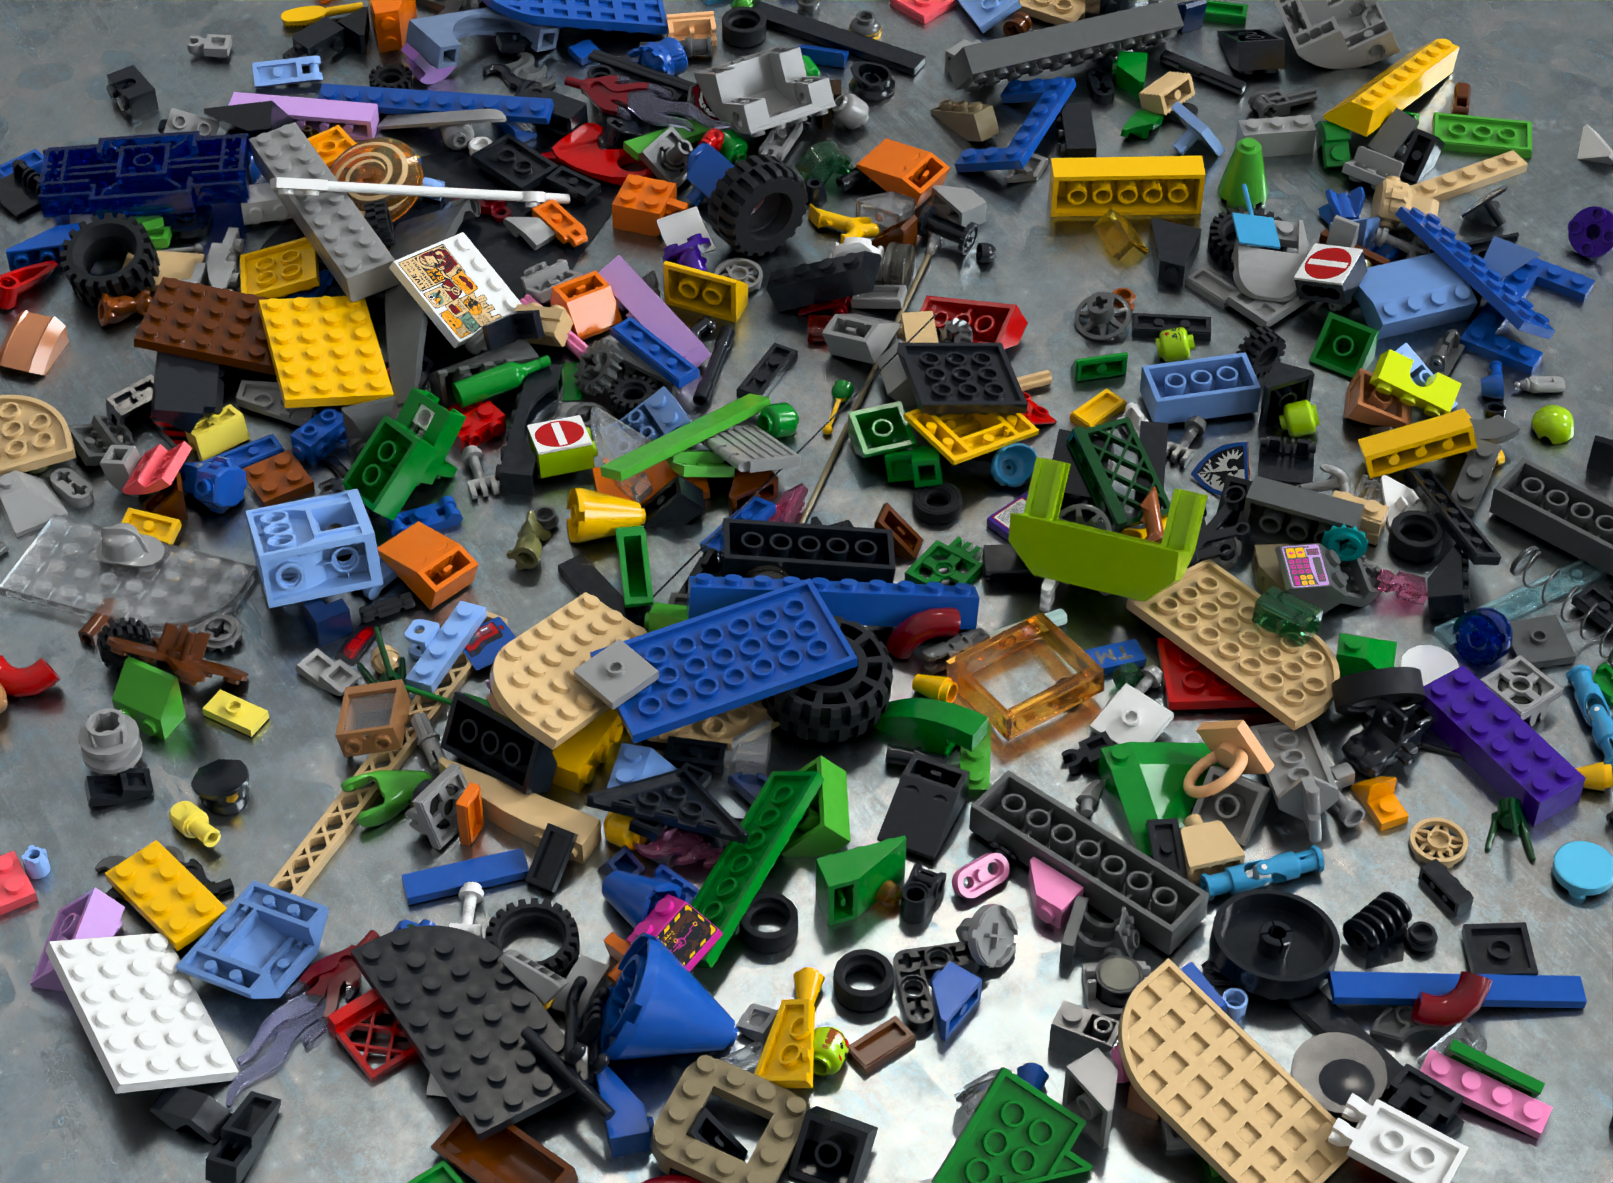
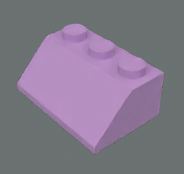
M93 888L59 909L29 985L34 988L65 992L45 951L49 941L114 937L121 928L122 920L120 919L125 907L97 888Z

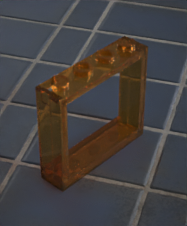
M1042 612L946 660L947 677L952 678L953 682L957 683L958 693L979 713L989 717L988 722H991V725L1007 741L1104 691V669ZM1039 639L1046 642L1078 672L1009 709H1006L971 675Z

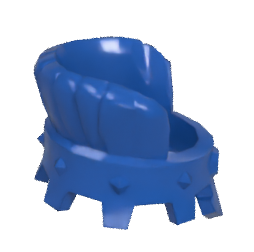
M666 37L658 43L648 42L644 46L641 45L637 49L635 48L627 52L631 58L638 57L635 63L673 76L685 73L688 67V59L683 46L678 40L671 37Z

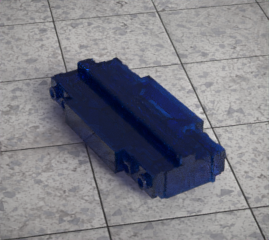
M199 131L106 137L99 138L98 144L43 150L44 157L39 178L41 194L38 196L43 216L57 217L61 215L92 214L93 216L98 215L99 219H104V213H112L114 218L117 217L118 213L125 214L126 218H129L130 216L143 217L196 213L197 206H208L211 204L247 203L248 199H250L249 185H252V152L249 143V133L200 136Z

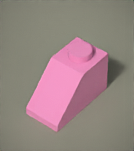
M1033 856L1029 863L1028 882L1034 913L1043 922L1050 923L1056 928L1061 929L1069 921L1076 896L1083 897L1084 887Z

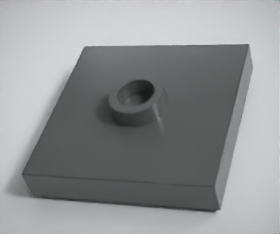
M1556 615L1501 622L1500 632L1513 659L1521 655L1536 668L1575 663L1576 655Z

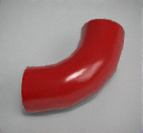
M0 655V683L4 687L6 695L18 698L38 695L61 680L54 669L42 657L28 667L16 668Z

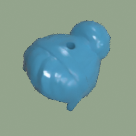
M1019 442L998 449L990 462V476L1001 486L1008 485L1014 488L1022 486L1032 477L1037 457L1036 451L1032 447Z

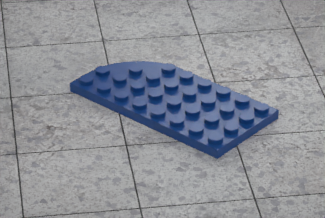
M481 0L496 12L518 21L530 23L533 26L575 27L582 30L601 29L606 32L612 30L625 31L627 33L642 32L651 35L667 34L668 29L662 0Z

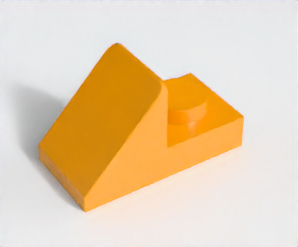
M1377 776L1352 784L1351 786L1352 791L1380 832L1406 824L1408 821V813L1394 794L1397 782L1396 777Z

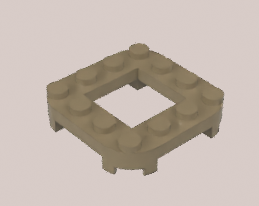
M702 1055L683 1072L654 1124L649 1147H651L655 1159L659 1162L658 1168L666 1174H669L673 1168L703 1183H777L796 1147L806 1113V1102L793 1092L720 1059H714L709 1055ZM713 1094L770 1120L747 1163L686 1135L701 1108H704L708 1100H711Z

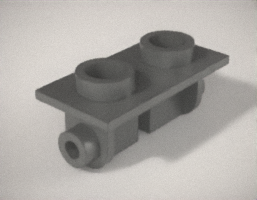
M1448 330L1444 338L1440 337L1426 360L1425 365L1432 374L1439 372L1448 377L1463 352L1465 345L1459 344L1460 335L1457 330Z

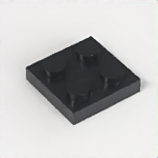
M1526 922L1463 924L1461 932L1471 973L1538 975Z

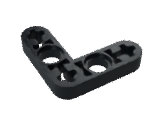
M968 941L904 949L895 954L893 958L894 979L904 1021L911 1031L924 1033L930 1030L934 1024V1008L927 979H932L937 970L942 971L949 961H953V956H955V961H957L955 962L956 965L971 973L981 969L982 966L977 964L974 959L968 960V957L965 956L967 954L971 955ZM934 957H942L947 963L942 966H936L930 960ZM920 960H924V967H921ZM903 963H908L912 968H906ZM910 986H916L922 992L919 995L912 996L907 994L905 989ZM920 1006V1013L924 1019H918L917 1015H915V1007Z

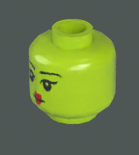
M1183 327L1163 330L1159 338H1156L1159 359L1163 358L1165 363L1189 360L1191 351L1195 350L1193 334L1188 335Z

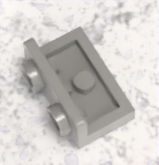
M1360 146L1357 148L1354 160L1344 163L1342 173L1349 175L1348 178L1352 181L1360 183L1365 181L1371 184V188L1376 189L1385 180L1386 176L1400 178L1404 163Z

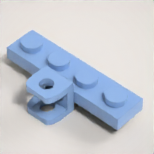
M460 601L441 629L439 623L424 619L413 620L404 635L407 641L413 643L408 649L410 657L418 661L405 678L406 684L434 693L487 617L486 607ZM418 629L424 630V632L420 634L414 633Z

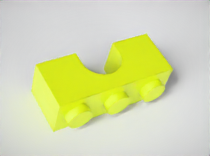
M1391 349L1380 355L1369 384L1376 386L1377 391L1386 395H1395L1405 405L1418 406L1424 409V413L1431 417L1451 412L1462 383L1437 372L1428 377L1424 387L1418 386L1412 381L1410 376V369L1414 360Z

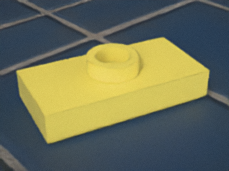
M221 689L202 708L204 716L250 737L269 719L267 710Z

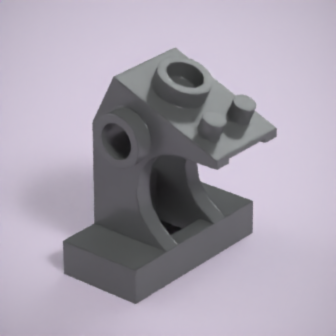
M1076 896L1061 942L1059 963L1072 966L1075 954L1099 960L1112 955H1125L1133 958L1135 949L1140 944V935L1133 926L1134 917L1129 916L1126 907L1122 906L1120 918H1116L1113 923H1103L1094 920L1088 915L1089 898ZM1093 938H1098L1109 942H1096L1093 941Z

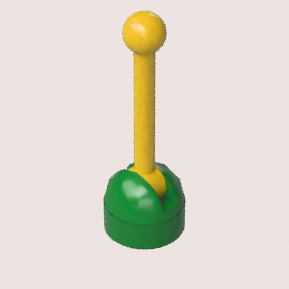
M845 380L835 381L831 392L835 404L829 420L837 413L840 404L847 403L852 398L854 387L850 382ZM835 417L822 429L825 435L832 434V425Z

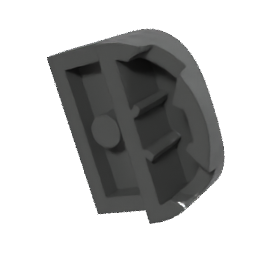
M93 415L91 424L68 425L74 449L86 466L100 465L110 445L130 446L132 433L129 428L123 423H119L118 426L107 422L108 418L101 415Z
M1365 555L1356 560L1341 561L1339 564L1341 573L1347 581L1345 587L1349 597L1340 604L1357 607L1368 606L1376 600L1385 588L1386 578L1379 566L1373 569L1365 562Z

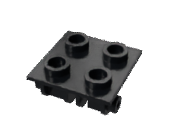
M16 159L13 161V173L0 180V202L16 217L58 194L50 186L49 182L43 180L40 174L33 168H30L24 160Z
M1270 435L1261 437L1258 476L1297 485L1313 482L1315 442H1311V439H1297V445H1294V437L1291 439V444H1286L1287 437L1285 436L1283 437V443H1280L1281 437Z

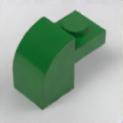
M1329 121L1317 122L1315 124L1317 150L1322 149L1324 169L1343 168L1345 162L1351 161L1348 142L1351 139L1350 130Z
M916 446L913 447V450L885 453L888 483L914 480L915 487L942 485L943 476L940 453L936 448Z

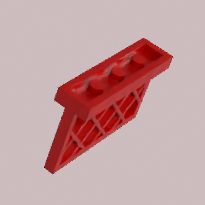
M373 989L328 1015V1032L334 1040L338 1039L371 1083L418 1055L413 1047L407 1050L393 1049L395 1036L405 1037L401 1029L397 1028L398 1025L395 1021L393 1028L375 1025L377 1016L382 1013L389 1014V1012ZM354 1030L368 1031L366 1044L351 1042L347 1035ZM373 1032L391 1035L389 1047L370 1045ZM368 1052L387 1055L385 1063L373 1070L367 1063Z

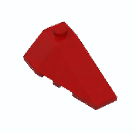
M927 295L919 311H933V315L937 313L934 317L937 329L944 328L945 321H952L954 318L962 319L972 329V343H1002L1004 349L1019 344L1028 324L1015 304Z

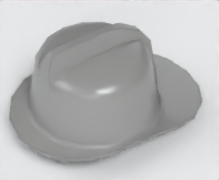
M117 523L110 527L102 528V541L96 550L98 559L104 563L147 567L154 565L162 559L165 548L157 538L140 534L137 528L130 523Z

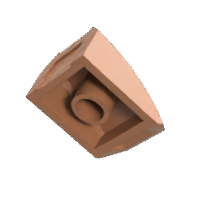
M24 310L17 316L0 348V366L46 375L69 343L66 326L55 316L49 317Z
M1359 368L1350 381L1345 393L1343 418L1378 427L1399 428L1410 425L1412 406L1403 404L1400 398L1395 395H1386L1377 391L1376 386L1369 384L1373 373Z

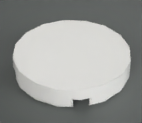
M1419 645L1409 649L1402 656L1400 667L1420 669L1423 686L1459 668V665L1454 656L1441 647Z

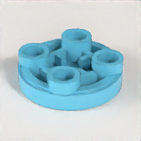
M1573 841L1564 844L1555 853L1551 871L1559 884L1568 890L1571 897L1584 899L1587 895L1601 894L1612 887L1613 857L1601 846L1587 841Z

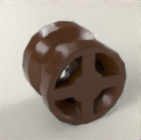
M1014 12L1003 26L1005 36L1029 32L1032 27L1031 18L1024 12Z

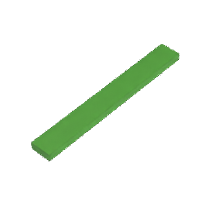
M751 393L601 466V476L622 482L760 413L762 408L771 405L770 398Z

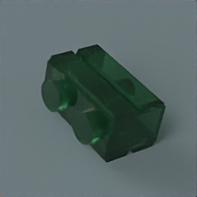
M1272 585L1265 594H1262L1256 600L1252 622L1303 647L1310 638L1318 633L1323 610Z

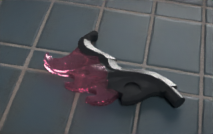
M734 818L739 824L743 820V818ZM670 826L656 842L652 841L647 845L635 843V848L637 852L647 858L656 859L669 855L680 856V858L676 859V865H688L700 859H707L703 863V868H713L729 840Z

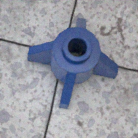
M1360 186L1352 190L1350 194H1336L1331 189L1325 191L1329 203L1318 208L1322 219L1329 224L1333 222L1336 215L1349 220L1359 219L1365 200L1363 187Z

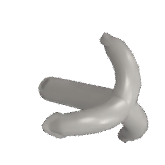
M1322 464L1320 469L1331 474L1328 480L1296 486L1315 492L1340 489V492H1350L1348 485L1350 479L1342 469L1333 465Z

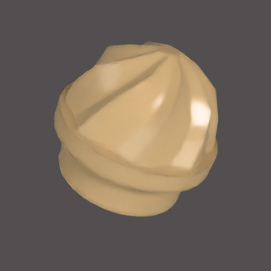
M385 645L392 670L395 671L396 667H399V653L392 646ZM376 647L371 654V665L374 670L382 674L386 670L379 648Z

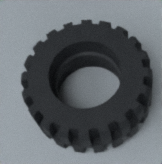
M765 154L752 155L747 157L745 161L739 160L736 162V166L732 169L728 168L724 172L725 176L722 179L719 178L715 191L712 190L710 200L712 201L708 204V216L713 231L736 252L745 256H763L764 253L770 254L774 252L776 247H782L786 244L785 241L789 237L792 238L795 235V230L798 226H801L803 222L802 216L807 211L805 203L808 202V195L805 183L778 158ZM765 197L761 206L751 214L756 204Z

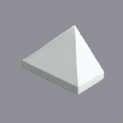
M1588 124L1583 127L1577 159L1613 165V150Z

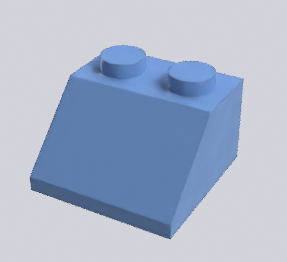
M622 743L607 789L674 771L677 768L651 747Z

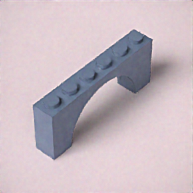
M490 7L410 19L406 42L433 66L440 69L458 66L461 43L458 40L474 35L496 36L497 32H516L533 43L531 48L539 52L556 49L560 28L549 25L533 26L530 23L502 15Z

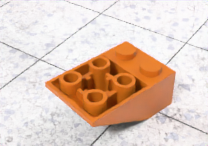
M887 138L855 166L912 212L932 195V186L943 185L950 169L947 164L929 151Z
M419 521L377 547L378 555L430 610L474 581L479 565L459 543Z

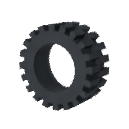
M104 213V219H99L98 215L92 216L91 223L86 224L85 221H82L78 224L80 227L78 232L74 229L69 232L71 240L64 239L62 246L65 251H60L61 266L75 294L78 295L82 302L88 301L91 307H97L102 293H107L110 297L123 295L135 297L142 290H146V286L153 288L156 283L153 276L158 277L160 272L158 268L160 266L158 254L143 224H138L137 220L132 216L128 220L125 214L118 213L116 218L113 217L112 213ZM122 251L134 255L129 264L116 273L106 276L90 275L94 264L101 257L109 253Z

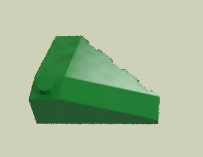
M1126 742L1100 748L1098 773L1102 781H1104V786L1132 846L1150 858L1145 824L1147 820L1178 818L1179 830L1185 827L1184 820L1191 815L1190 810L1194 803H1196L1197 798L1190 797L1185 793L1183 781L1191 767L1211 752L1205 743ZM1217 762L1212 766H1220V764ZM1209 768L1197 779L1195 786H1203Z

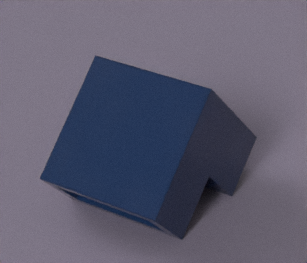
M321 598L302 601L305 625L320 647L345 638L353 632L350 609L342 598L326 605Z

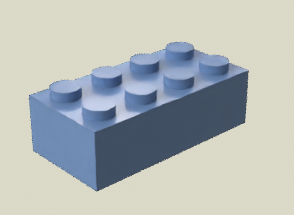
M1246 352L1142 366L1140 392L1152 422L1171 424L1186 422L1188 418L1193 416L1208 419L1258 412L1261 386Z

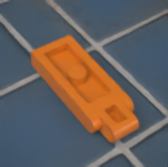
M554 199L532 208V216L540 218L556 234L555 237L563 244L569 243L576 247L588 241L585 227Z

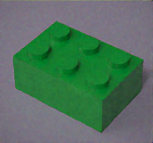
M384 415L347 472L342 484L346 486V491L358 489L364 505L373 512L394 521L439 450L405 425Z

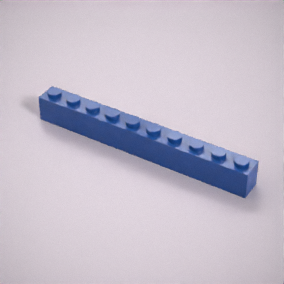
M699 573L696 576H689L686 607L688 619L803 580L792 576L784 577L783 579H771L764 575H758L754 578H742L736 574H729L725 577H713L711 574ZM820 577L812 579L832 616L843 617V620L850 622L853 620L863 626L897 627L902 621L913 614L931 608L949 607L958 609L961 617L960 629H976L980 597L976 587L967 583H957L955 586L943 585L939 582H928L927 585L915 584L911 581L886 583L882 580L857 582L854 579H842L841 581H829Z

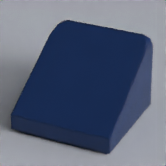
M626 845L598 868L605 876L616 870L639 875L646 869Z

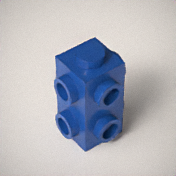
M328 406L303 426L296 429L290 435L293 455L298 460H303L309 465L314 466L340 445L344 444L346 439L342 413Z

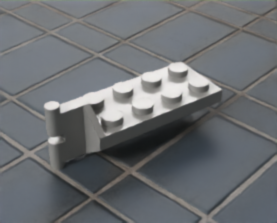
M1283 722L1250 726V730L1275 765L1265 775L1272 789L1278 809L1304 820L1311 842L1321 841L1320 814L1339 800V789L1311 722L1295 731Z

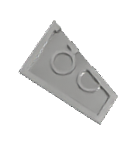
M241 380L236 396V403L239 407L298 426H303L316 415L318 407L284 408L278 382Z

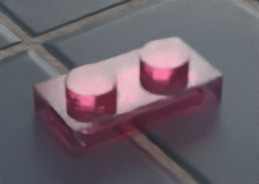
M801 483L783 492L776 506L777 513L769 521L795 523L794 519L797 513L804 507V499L809 490Z

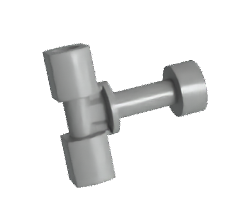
M1344 762L1330 767L1339 789V800L1334 804L1339 808L1338 817L1345 826L1354 827L1364 819L1365 810L1357 801H1348L1341 793L1342 788L1354 784L1355 779L1353 768L1349 763Z

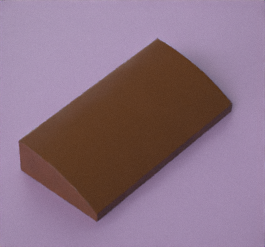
M459 1115L431 1145V1149L477 1183H576L578 1181L573 1166L514 1125L478 1142Z

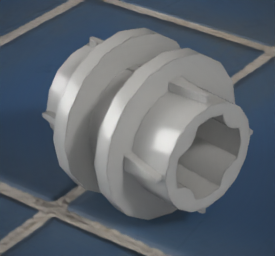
M105 708L91 715L89 714L78 736L85 766L93 772H97L99 776H117L119 772L134 768L135 764L142 757L143 744L139 737L140 732L136 721L129 715L123 714L121 709Z

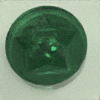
M1125 663L1115 669L1112 674V681L1118 690L1125 683L1134 688L1142 679L1143 674L1137 664Z

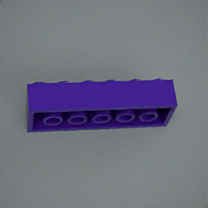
M1464 665L1423 686L1425 699L1415 705L1424 707L1433 716L1434 721L1430 729L1453 751L1459 752L1465 758V762L1503 798L1514 797L1520 800L1522 803V815L1526 817V820L1533 827L1579 802L1585 777Z

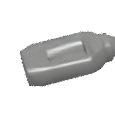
M1556 375L1530 376L1520 383L1515 382L1514 387H1520L1522 390L1530 393H1559L1565 390V381L1563 377Z

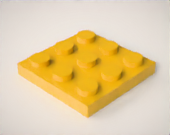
M304 237L240 255L241 293L254 294L270 299L283 298L291 293L302 290L308 291L320 286L317 252L308 239Z

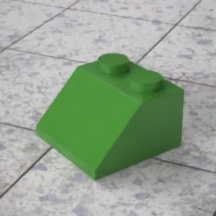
M129 656L125 660L112 698L114 709H121L123 714L129 715L136 721L138 728L147 735H154L165 740L186 717L178 677Z

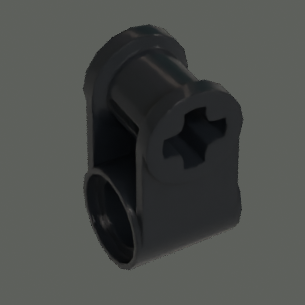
M609 117L605 122L606 128L603 134L599 135L597 141L606 149H623L624 141L643 136L644 133L634 121Z
M919 863L913 866L909 878L901 891L900 914L905 921L920 923L927 918L936 899L940 897L947 877L946 873L942 871L939 874L922 868V865Z

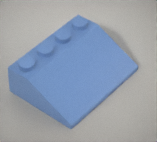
M1435 252L1368 267L1367 273L1354 293L1368 327L1379 331L1378 340L1469 319L1478 304L1471 286Z

